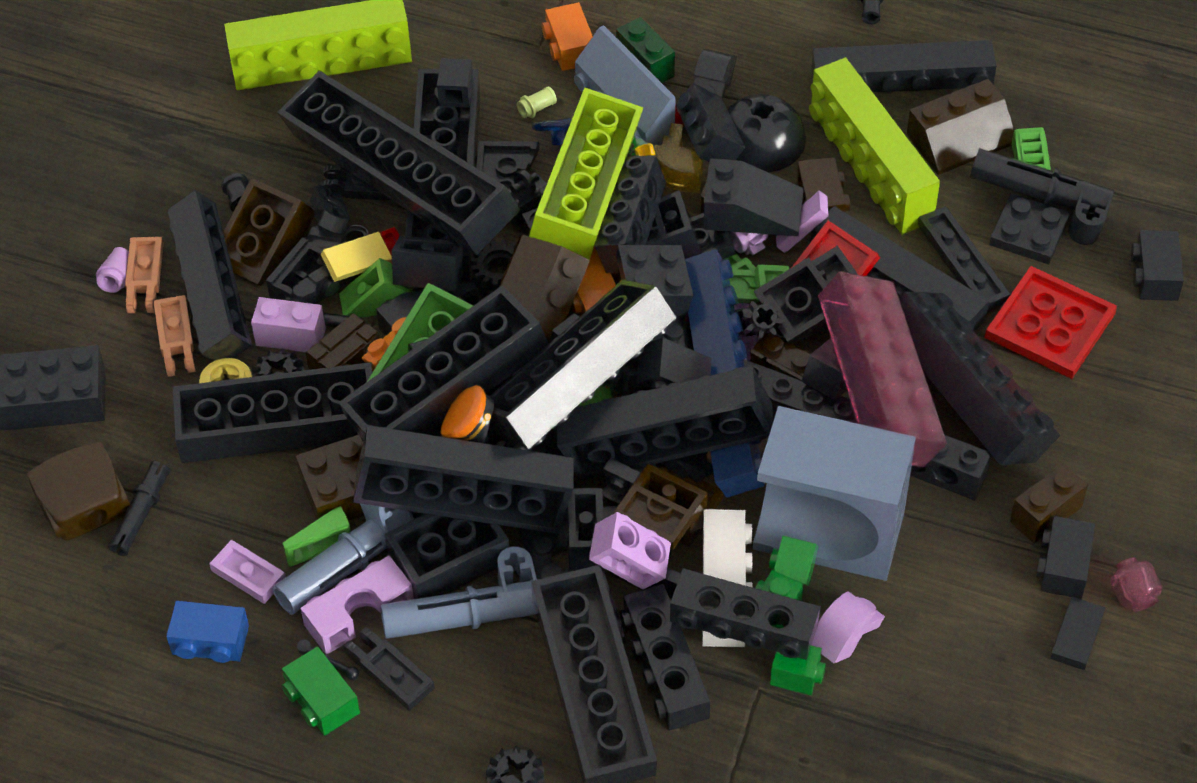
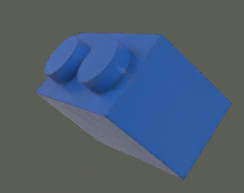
M176 601L166 637L172 655H177L184 659H192L194 657L209 658L220 663L228 661L240 662L249 623L245 608Z

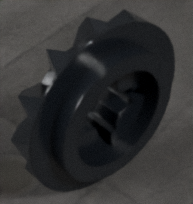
M283 348L275 353L269 350L266 356H258L256 365L252 366V376L272 375V368L278 369L281 366L284 369L283 373L304 371L302 360L297 357L295 352L286 353Z
M516 745L513 749L504 750L501 748L499 754L494 758L490 757L486 770L487 783H543L544 768L541 758H538L531 748L524 750ZM509 764L514 765L516 769L523 768L521 770L522 782L514 775L507 776L509 774Z

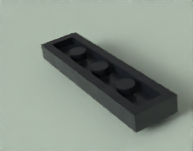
M945 206L919 216L918 226L958 282L989 300L987 311L1004 305L1011 294L948 208Z

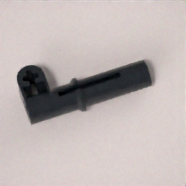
M982 148L978 150L970 174V178L1043 200L1045 205L1053 203L1074 210L1068 233L1075 242L1084 245L1093 244L1099 238L1114 193L1113 189L1062 174L1059 168L1055 167L1054 171ZM1087 214L1093 216L1091 220L1086 219Z

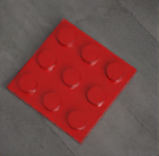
M1030 266L986 329L985 338L1073 379L1116 314L1117 305Z

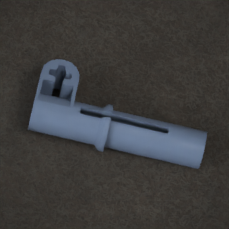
M360 504L366 522L350 533H341L336 543L274 585L272 590L279 604L287 613L293 615L306 605L311 598L322 595L357 569L364 570L372 558L386 549L384 534L414 520L412 512Z
M509 547L500 553L498 557V586L481 589L466 586V591L381 604L380 609L385 639L469 625L472 626V629H478L481 623L536 615L532 600L531 581L537 580L529 552L520 547ZM513 571H516L517 575H519L518 583H513Z

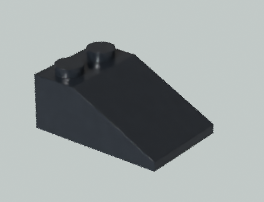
M710 159L704 197V230L799 237L804 188L743 161Z

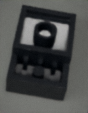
M838 245L813 261L808 257L754 291L761 304L767 298L769 301L768 305L773 308L781 307L777 313V318L784 320V323L777 328L788 344L824 332L874 305L873 295Z

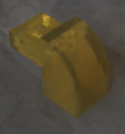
M671 123L669 135H663L662 145H655L656 158L666 180V186L677 191L700 193L703 159L698 157L695 149L682 147L683 124Z

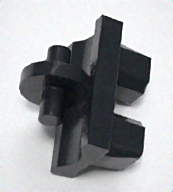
M525 170L515 173L514 185L508 190L521 209L509 221L516 226L522 224V213L527 212L529 209L538 208L547 182L537 173L530 175Z

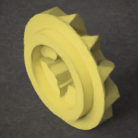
M222 358L211 362L203 369L199 383L223 381L224 374H227L229 380L252 377L249 367L244 362L234 358Z

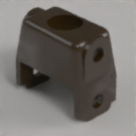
M102 442L80 446L63 452L41 463L27 473L36 500L57 538L61 537L66 541L122 518L126 513V508L130 506L126 493L113 469L112 462Z

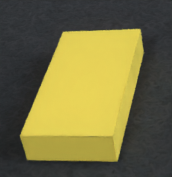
M379 232L324 249L321 253L334 282L363 273L379 258L388 262L392 261V256Z

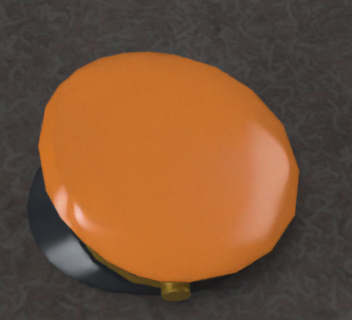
M478 385L465 389L451 404L441 426L442 437L461 438L464 441L484 443L494 410L493 398L485 394L484 389Z

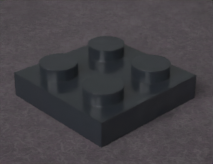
M1011 193L991 235L989 245L1049 265L1069 221L1070 212Z

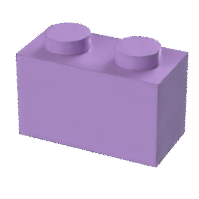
M259 297L251 321L256 346L283 348L285 350L306 352L324 337L326 330L322 305Z

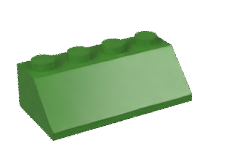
M428 283L368 381L409 352V343L428 339L473 307V305Z

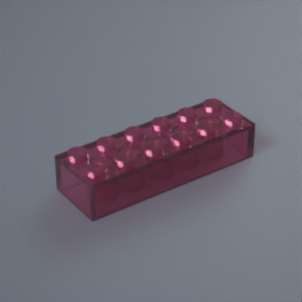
M839 271L818 297L857 422L861 425L916 437L912 465L924 467L947 442L894 283Z

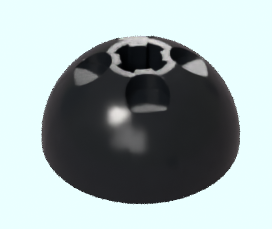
M754 94L739 99L727 109L745 145V149L736 160L746 162L770 173L790 166L803 153L806 144L803 122L797 111L785 100L769 94Z

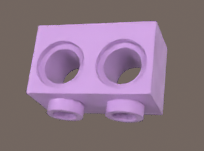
M616 512L595 524L589 560L637 587L645 589L666 578L671 542L660 537L656 532L634 522L628 516Z

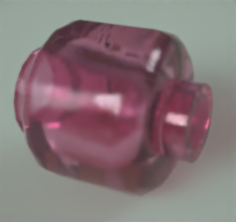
M1131 557L1117 564L1118 570L1112 575L1110 582L1121 606L1132 608L1134 612L1150 608L1159 602L1158 596L1162 593L1163 587L1152 563L1137 561L1136 557Z

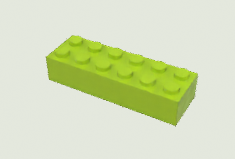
M369 0L224 24L237 91L311 79L318 71L329 76L412 62L408 22L403 0Z
M846 57L814 69L813 83L811 84L812 100L809 105L814 121H818L824 128L827 139L831 142L833 141L838 147L842 159L845 162H849L854 169L858 181L863 182L870 191L872 200L876 204L879 203L885 211L888 222L891 225H895L902 235L920 228L918 226L919 216L936 210L940 180Z
M584 87L537 208L529 237L562 246L590 260L623 164L635 136L643 107Z

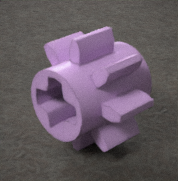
M729 233L734 249L739 253L745 252L746 255L750 253L754 255L763 250L765 246L762 241L768 237V234Z

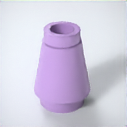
M114 248L96 272L97 284L106 292L115 293L125 287L129 251L125 248Z

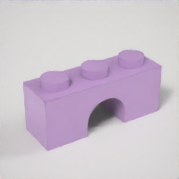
M387 556L380 561L372 562L364 571L352 578L340 581L335 588L325 594L311 598L306 605L300 608L304 626L327 655L356 638L353 619L350 617V614L355 609L369 606L381 613V604L414 599L411 582L393 559Z

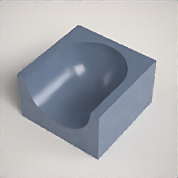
M778 406L758 470L757 481L767 483L753 541V550L772 554L774 548L779 549L783 535L819 545L815 560L817 565L887 581L904 517L916 437Z

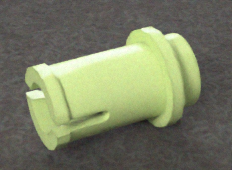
M548 86L530 96H522L520 101L517 102V109L523 118H533L537 112L556 104L557 98L552 88Z

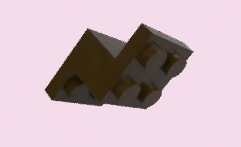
M647 464L613 514L619 512L646 529L656 532L657 535L671 542V550H674L678 542L690 547L703 529L704 509H716L722 501L724 493L720 488L703 480L695 482L688 476L682 478L665 465L659 469Z

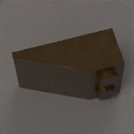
M251 178L223 231L233 273L261 286L301 238L304 237L315 216L313 209L302 200Z

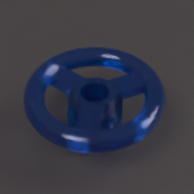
M572 118L534 122L532 129L534 131H551L552 145H562Z

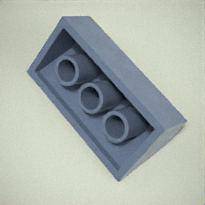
M604 25L599 27L575 61L574 81L576 86L582 92L585 87L643 107L635 138H641L647 144H653L654 149L675 138V96Z

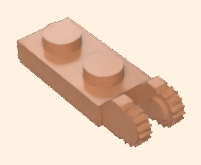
M162 237L130 238L125 281L127 313L136 312L137 293H146L145 308L147 313H155L154 300H157L156 293H159L164 247Z
M186 296L154 300L160 350L165 360L168 377L175 376L176 367L172 355L184 353L185 369H187L188 373L195 372L192 354L194 345Z

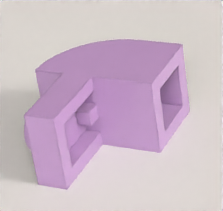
M847 591L832 603L819 620L812 646L822 648L821 654L831 662L837 663L850 657L862 635L879 628L885 616L876 610V606L871 601L855 597Z

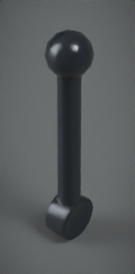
M302 639L297 643L298 652L302 655L314 649L310 641ZM325 655L336 669L346 674L349 680L353 681L359 677V670L356 667H347Z

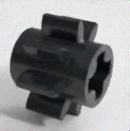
M767 298L759 306L752 301L749 304L752 314L744 313L741 318L744 321H748L745 333L753 332L757 335V341H760L765 334H768L773 339L777 334L773 326L780 327L784 323V320L777 318V313L781 307L773 308L768 305L769 301ZM758 316L761 318L767 316L769 319L767 324L765 322L759 324L756 320Z

